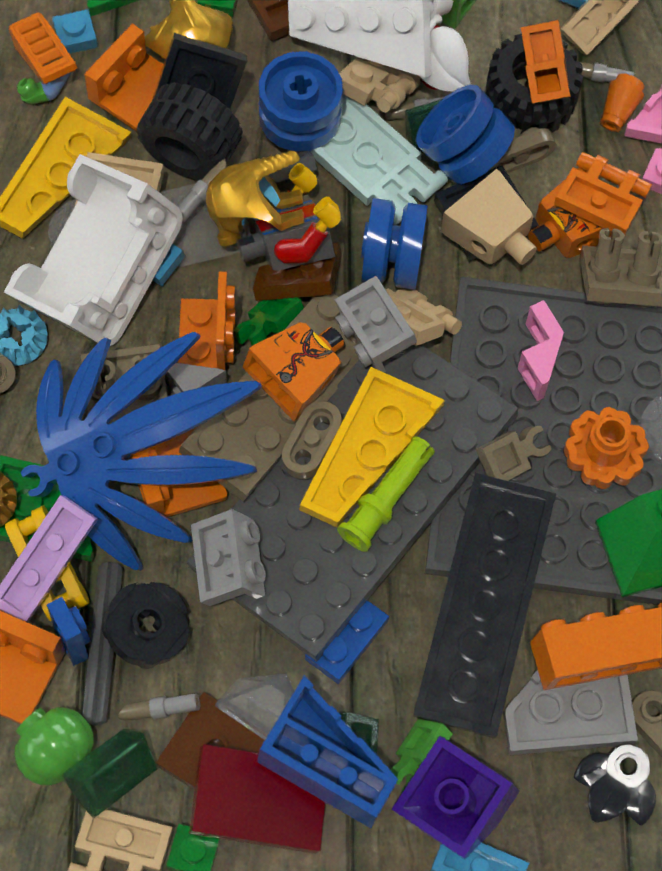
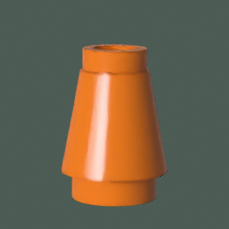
M618 74L616 79L610 81L600 124L605 129L612 132H620L622 126L644 98V84L641 80L629 74Z

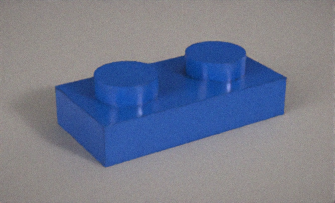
M63 597L46 604L57 636L61 637L64 649L73 666L87 660L88 654L85 645L91 641L86 632L87 626L78 608L74 606L68 609Z
M367 600L339 636L326 648L322 657L317 662L307 654L305 655V660L339 684L387 624L389 616Z

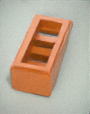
M35 13L9 26V32L15 49L43 84H47L77 69L75 61L41 13Z

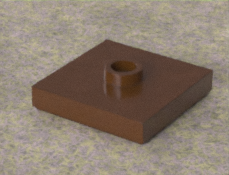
M205 692L199 697L200 709L189 712L156 761L158 768L195 790L200 747L203 744L259 753L262 744L269 734L266 730Z

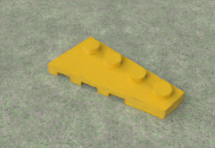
M65 97L0 196V227L23 239L70 196L67 189V176L79 154L87 157V153L90 152L113 156L131 139L132 132Z
M370 367L300 503L299 510L337 528L356 507L358 500L370 491L404 452L412 438L418 436L441 410L445 400Z

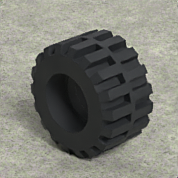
M522 33L515 35L514 41L506 39L502 42L501 49L496 48L489 65L485 94L494 104L493 108L500 109L511 120L514 127L521 130V134L534 127L549 129L551 132L559 129L560 123L565 125L570 120L571 114L574 113L582 85L583 75L581 74L583 68L581 62L576 61L578 55L574 49L568 51V44L563 40L570 96L533 104L530 89L518 82L520 79L527 78L525 66L527 62Z
M179 83L165 84L158 90L136 127L139 141L154 159L171 171L194 180H202L223 159H225L227 165L243 134L237 117L220 100L201 89Z

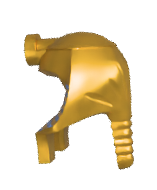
M169 0L170 14L158 25L151 26V32L145 36V46L165 59L174 33L226 49L232 31V18L224 12L201 6L194 0Z
M288 151L287 153L284 152L275 156L270 155L262 159L258 158L227 166L209 182L206 191V206L210 218L217 224L219 245L230 246L237 243L236 240L241 238L240 233H242L245 225V217L267 221L280 231L304 223L302 209L280 215L265 199L266 197L279 209L303 204L301 189L292 192H280L275 181L268 176L277 170L280 171L282 168H287L289 165L298 162L300 157L295 151Z

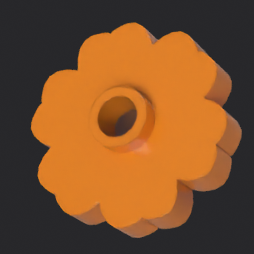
M606 407L598 415L593 411L587 410L582 413L580 418L575 419L570 426V438L567 439L564 446L567 465L571 470L582 471V481L587 485H595L600 489L609 488L613 481L622 486L628 485L632 478L640 474L644 466L642 458L649 449L648 441L645 438V430L639 425H630L631 418L627 412Z

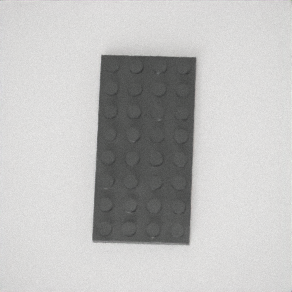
M411 345L382 363L386 374L445 400L441 410L417 436L430 444L429 447L434 448L435 453L391 509L393 512L392 519L388 524L381 525L370 540L372 545L367 552L360 551L348 544L339 535L336 527L299 510L300 503L314 477L309 479L292 477L285 470L282 458L243 502L239 499L232 508L254 519L260 532V541L258 542L260 560L266 574L264 597L256 599L243 594L232 598V600L316 662L480 463L476 448L501 436L518 416L517 407L423 345ZM360 359L337 385L338 389L327 401L338 408L342 421L370 367H373L369 365L365 368ZM322 422L317 424L315 428L317 430H325L329 427V424ZM302 456L297 460V463L304 465L311 459L307 456ZM390 468L384 473V475L377 481V483L370 489V491L367 494H371L376 489V487L382 481V479L390 470ZM357 504L356 507L349 513V515L342 521V523H343V522H345V523L348 522V520L352 517V515H353V514L355 513V511L358 509V507H359L358 504ZM193 553L186 562L189 568L196 572L195 556Z

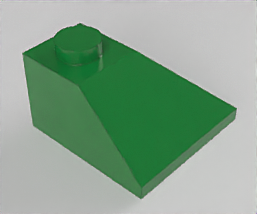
M662 489L642 494L596 519L595 523L622 598L662 587Z

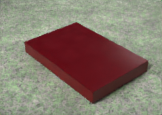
M206 744L200 747L189 834L315 854L320 852L325 802L258 763L259 753Z

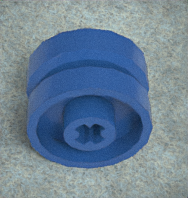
M304 51L289 52L281 55L264 68L259 80V121L263 132L269 140L277 146L291 151H312L326 145L336 135L341 123L343 99L342 78L336 67L324 57Z
M470 84L458 88L443 98L425 117L417 132L416 143L418 147L431 160L438 161L441 171L453 183L463 184L471 182L485 174L501 159L514 138L515 127L511 120L500 109L493 108L494 104L491 99L477 85Z
M373 198L369 222L365 223L361 251V257L364 258L361 282L364 283L377 276L382 284L386 280L388 262H395L393 278L395 286L416 290L428 205L407 203L403 208L401 226L394 225L396 210L394 202L392 200Z

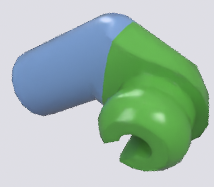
M70 73L47 84L42 82L36 83L32 78H24L18 83L17 92L21 95L22 101L31 105L54 100L69 78Z

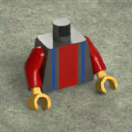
M297 163L290 170L289 179L295 184L292 191L301 189L303 195V193L310 192L316 187V175L302 163ZM309 195L303 196V204L286 209L274 207L280 215L302 209L304 223L280 231L267 221L253 218L256 234L236 240L243 262L264 256L272 270L276 271L335 257L329 228L335 227L341 220L339 206L328 196L321 199L315 205Z

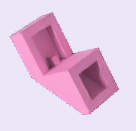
M544 300L530 306L526 326L537 342V345L522 351L517 368L537 401L545 396L564 331Z

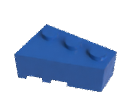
M304 675L262 744L257 762L371 829L391 795L398 778L361 737L358 738L341 719V715L336 709L326 703L313 688L314 685Z

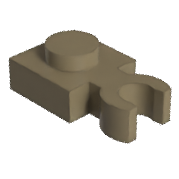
M542 426L527 427L522 430L519 437L516 431H510L476 448L486 475L509 481L531 469L527 457H542L551 451L550 445H542L536 448L533 444L534 436L543 431Z

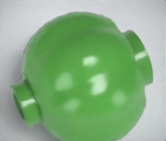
M56 707L46 713L42 708H38L17 728L16 733L21 738L14 748L15 761L19 771L31 782L51 786L69 780L74 785L91 769L92 766L87 760L94 744L93 732L88 721L79 712L68 708Z

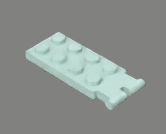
M343 94L341 123L336 135L326 145L309 152L314 155L316 161L366 206L372 202L373 198L392 200L396 206L394 225L397 226L402 221L403 208L407 203L417 204L412 197L413 195L419 201L425 202L448 182V178L440 170L433 173L421 162L422 153L367 104L364 106Z

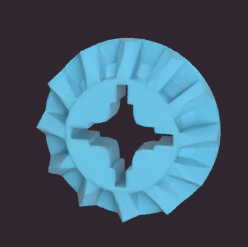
M20 305L17 309L11 310L3 307L0 313V353L7 356L13 366L32 362L41 355L48 341L45 321L38 316L35 310L31 312L23 309ZM10 325L16 327L18 331H23L21 333L22 346H19L18 342H15L12 337L6 338L10 335Z

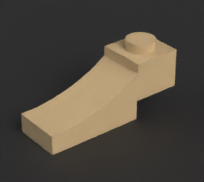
M586 0L560 28L561 33L586 56L639 1Z

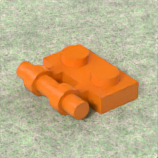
M582 152L576 166L588 172L584 173L572 167L556 195L554 205L598 226L609 228L611 232L613 229H618L626 235L643 202L642 199L631 195V193L633 192L646 198L653 184L640 179L639 173L630 169L628 172H625L608 164L609 159L600 155H597L595 158ZM602 177L616 185H619V188H616L604 181H601L600 178Z

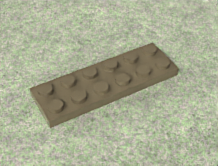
M334 293L331 295L314 296L286 327L287 329L299 322H303L317 335L332 327L341 334L344 340V346L335 352L341 361L338 371L331 383L314 402H327L338 389L337 385L359 360L353 348L358 344L353 335L346 338L335 320V317L340 315V312L334 300L338 296ZM246 372L238 382L255 380ZM261 388L225 412L199 425L181 444L179 453L182 455L227 459L255 466L257 471L254 474L217 481L244 502L282 458V449L298 419L294 422Z

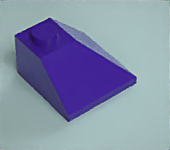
M439 736L392 810L466 859L498 826L520 790L513 783L442 736Z

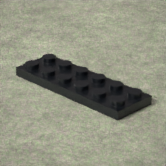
M475 473L413 717L442 723L445 726L494 739L497 737L556 493Z

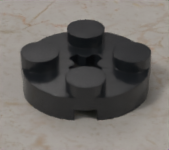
M151 582L150 584L133 583L121 589L109 603L105 612L102 632L112 650L120 658L130 664L138 665L142 669H150L156 665L168 662L183 648L189 636L186 618L188 612L181 597L168 586L156 582ZM149 615L155 619L152 626L156 632L151 633L147 631L144 633L141 631L137 616L143 619Z

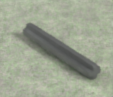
M102 562L99 566L82 712V716L93 726H101L107 721L114 651L103 635L102 625L105 622V612L109 603L120 591L122 578L121 565L111 562Z

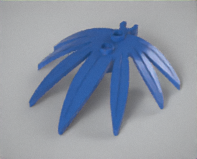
M196 332L189 333L168 343L138 362L106 391L83 421L82 416L95 390L111 339H101L84 359L69 387L64 407L63 375L60 361L52 360L39 388L36 407L37 428L49 463L44 466L29 465L21 471L22 477L31 478L36 474L40 477L39 486L28 492L29 495L37 498L44 497L51 492L54 484L58 483L61 495L66 496L98 518L88 536L105 552L133 570L141 571L143 565L125 536L113 521L98 508V505L123 522L147 533L184 543H191L193 540L182 528L152 507L127 494L111 489L108 485L110 481L144 485H185L237 478L254 474L257 471V468L250 464L205 456L161 455L128 460L131 454L177 437L240 403L261 389L262 385L257 381L224 383L184 391L154 401L126 414L111 424L109 423L110 420L120 414L154 385L200 339L201 335Z

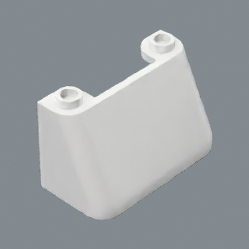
M79 154L67 176V189L70 195L78 200L76 206L42 267L39 268L30 263L19 267L13 273L4 293L96 343L103 338L111 339L110 346H112L123 335L179 233L183 219L182 211L148 183Z

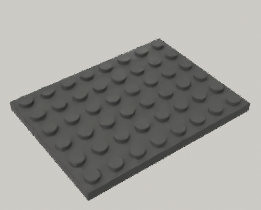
M460 276L455 318L462 322L460 331L453 335L450 364L518 408V416L503 434L516 431L519 437L522 430L527 427L542 426L543 431L534 436L533 444L536 448L542 445H550L551 451L545 456L527 457L531 469L509 480L510 482L556 493L533 588L659 605L662 603V587L622 598L595 522L596 519L642 494L662 489V307L651 306L642 308L634 304L621 303L604 305L595 301H587L586 293ZM544 300L564 331L545 396L537 401L517 368L522 351L537 345V342L526 326L530 306ZM611 407L617 411L627 412L631 418L630 425L643 427L649 449L642 458L644 466L640 474L632 478L628 485L622 486L613 481L609 488L600 489L595 485L585 484L581 478L582 471H574L568 467L564 446L567 439L570 438L569 429L572 422L580 418L582 413L588 410L599 415L604 408ZM481 461L430 524L425 574L449 576L475 473L486 475Z

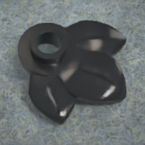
M629 744L621 745L615 748L609 755L592 754L586 757L576 769L574 779L585 786L591 787L588 806L594 822L611 820L626 811L636 823L644 825L654 811L656 791L647 778L650 772V762L646 753L639 747ZM625 758H632L636 762V771L631 775L624 774L620 769V764Z

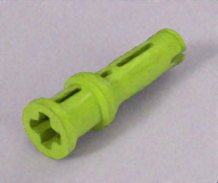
M417 436L413 437L371 494H366L358 500V509L347 523L343 522L337 528L339 535L348 544L363 552L369 550L372 545L370 541L382 524L386 525L392 519L393 512L391 509L423 466L434 455L435 450L433 447H429L430 444Z

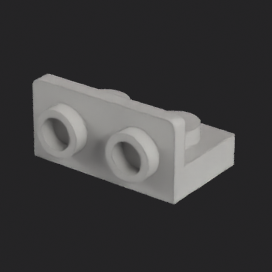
M377 276L334 299L340 315L336 316L335 320L346 338L353 335L358 344L353 348L365 368L372 365L373 368L385 373L383 361L417 342L412 329Z
M230 509L191 524L200 603L212 606L243 594L256 599L265 596L264 580L266 574L260 560L258 545L260 532L254 519Z

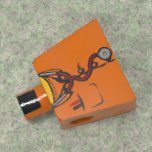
M580 167L578 168V170H580V171H582V172H584V173H587V172H588V171L585 170V169H582V168H580ZM562 181L540 201L535 218L539 226L528 233V238L537 247L538 252L554 244L564 257L572 258L581 254L582 245L598 247L599 232L604 228L554 205L556 195L564 183Z
M299 322L250 347L243 364V369L255 381L261 383V388L295 422L300 418L303 410L313 403L334 379L341 364L340 358L335 352L344 346V340L335 328L329 327L317 335L306 323Z

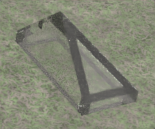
M287 673L238 678L217 700L215 707L265 740L293 695L294 690Z

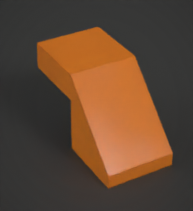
M559 20L521 27L527 62L525 66L532 104L569 97L570 90Z

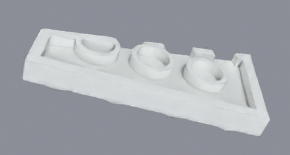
M288 0L290 36L421 77L431 76L429 0Z

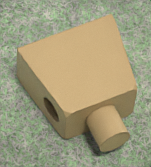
M497 169L449 207L443 214L441 232L487 264H494L508 252L519 264L523 265L537 251V247L526 238L530 232L533 220L532 212Z

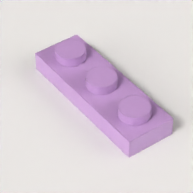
M60 495L0 584V609L9 615L29 622L98 518L66 496Z

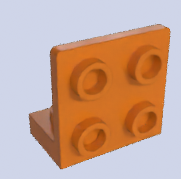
M131 24L84 74L88 99L135 131L139 121L152 102L164 65L146 53L145 36L142 29Z
M219 271L218 299H181L179 338L192 332L200 334L201 337L178 360V363L223 369L225 371L226 363H234L235 286L227 285V272Z
M196 428L153 447L130 455V459L161 455H182L179 453L181 444ZM217 481L185 485L138 484L143 502L165 517L181 514L227 499L226 488Z
M0 611V716L21 725L36 710L65 654V649L61 637L3 611Z

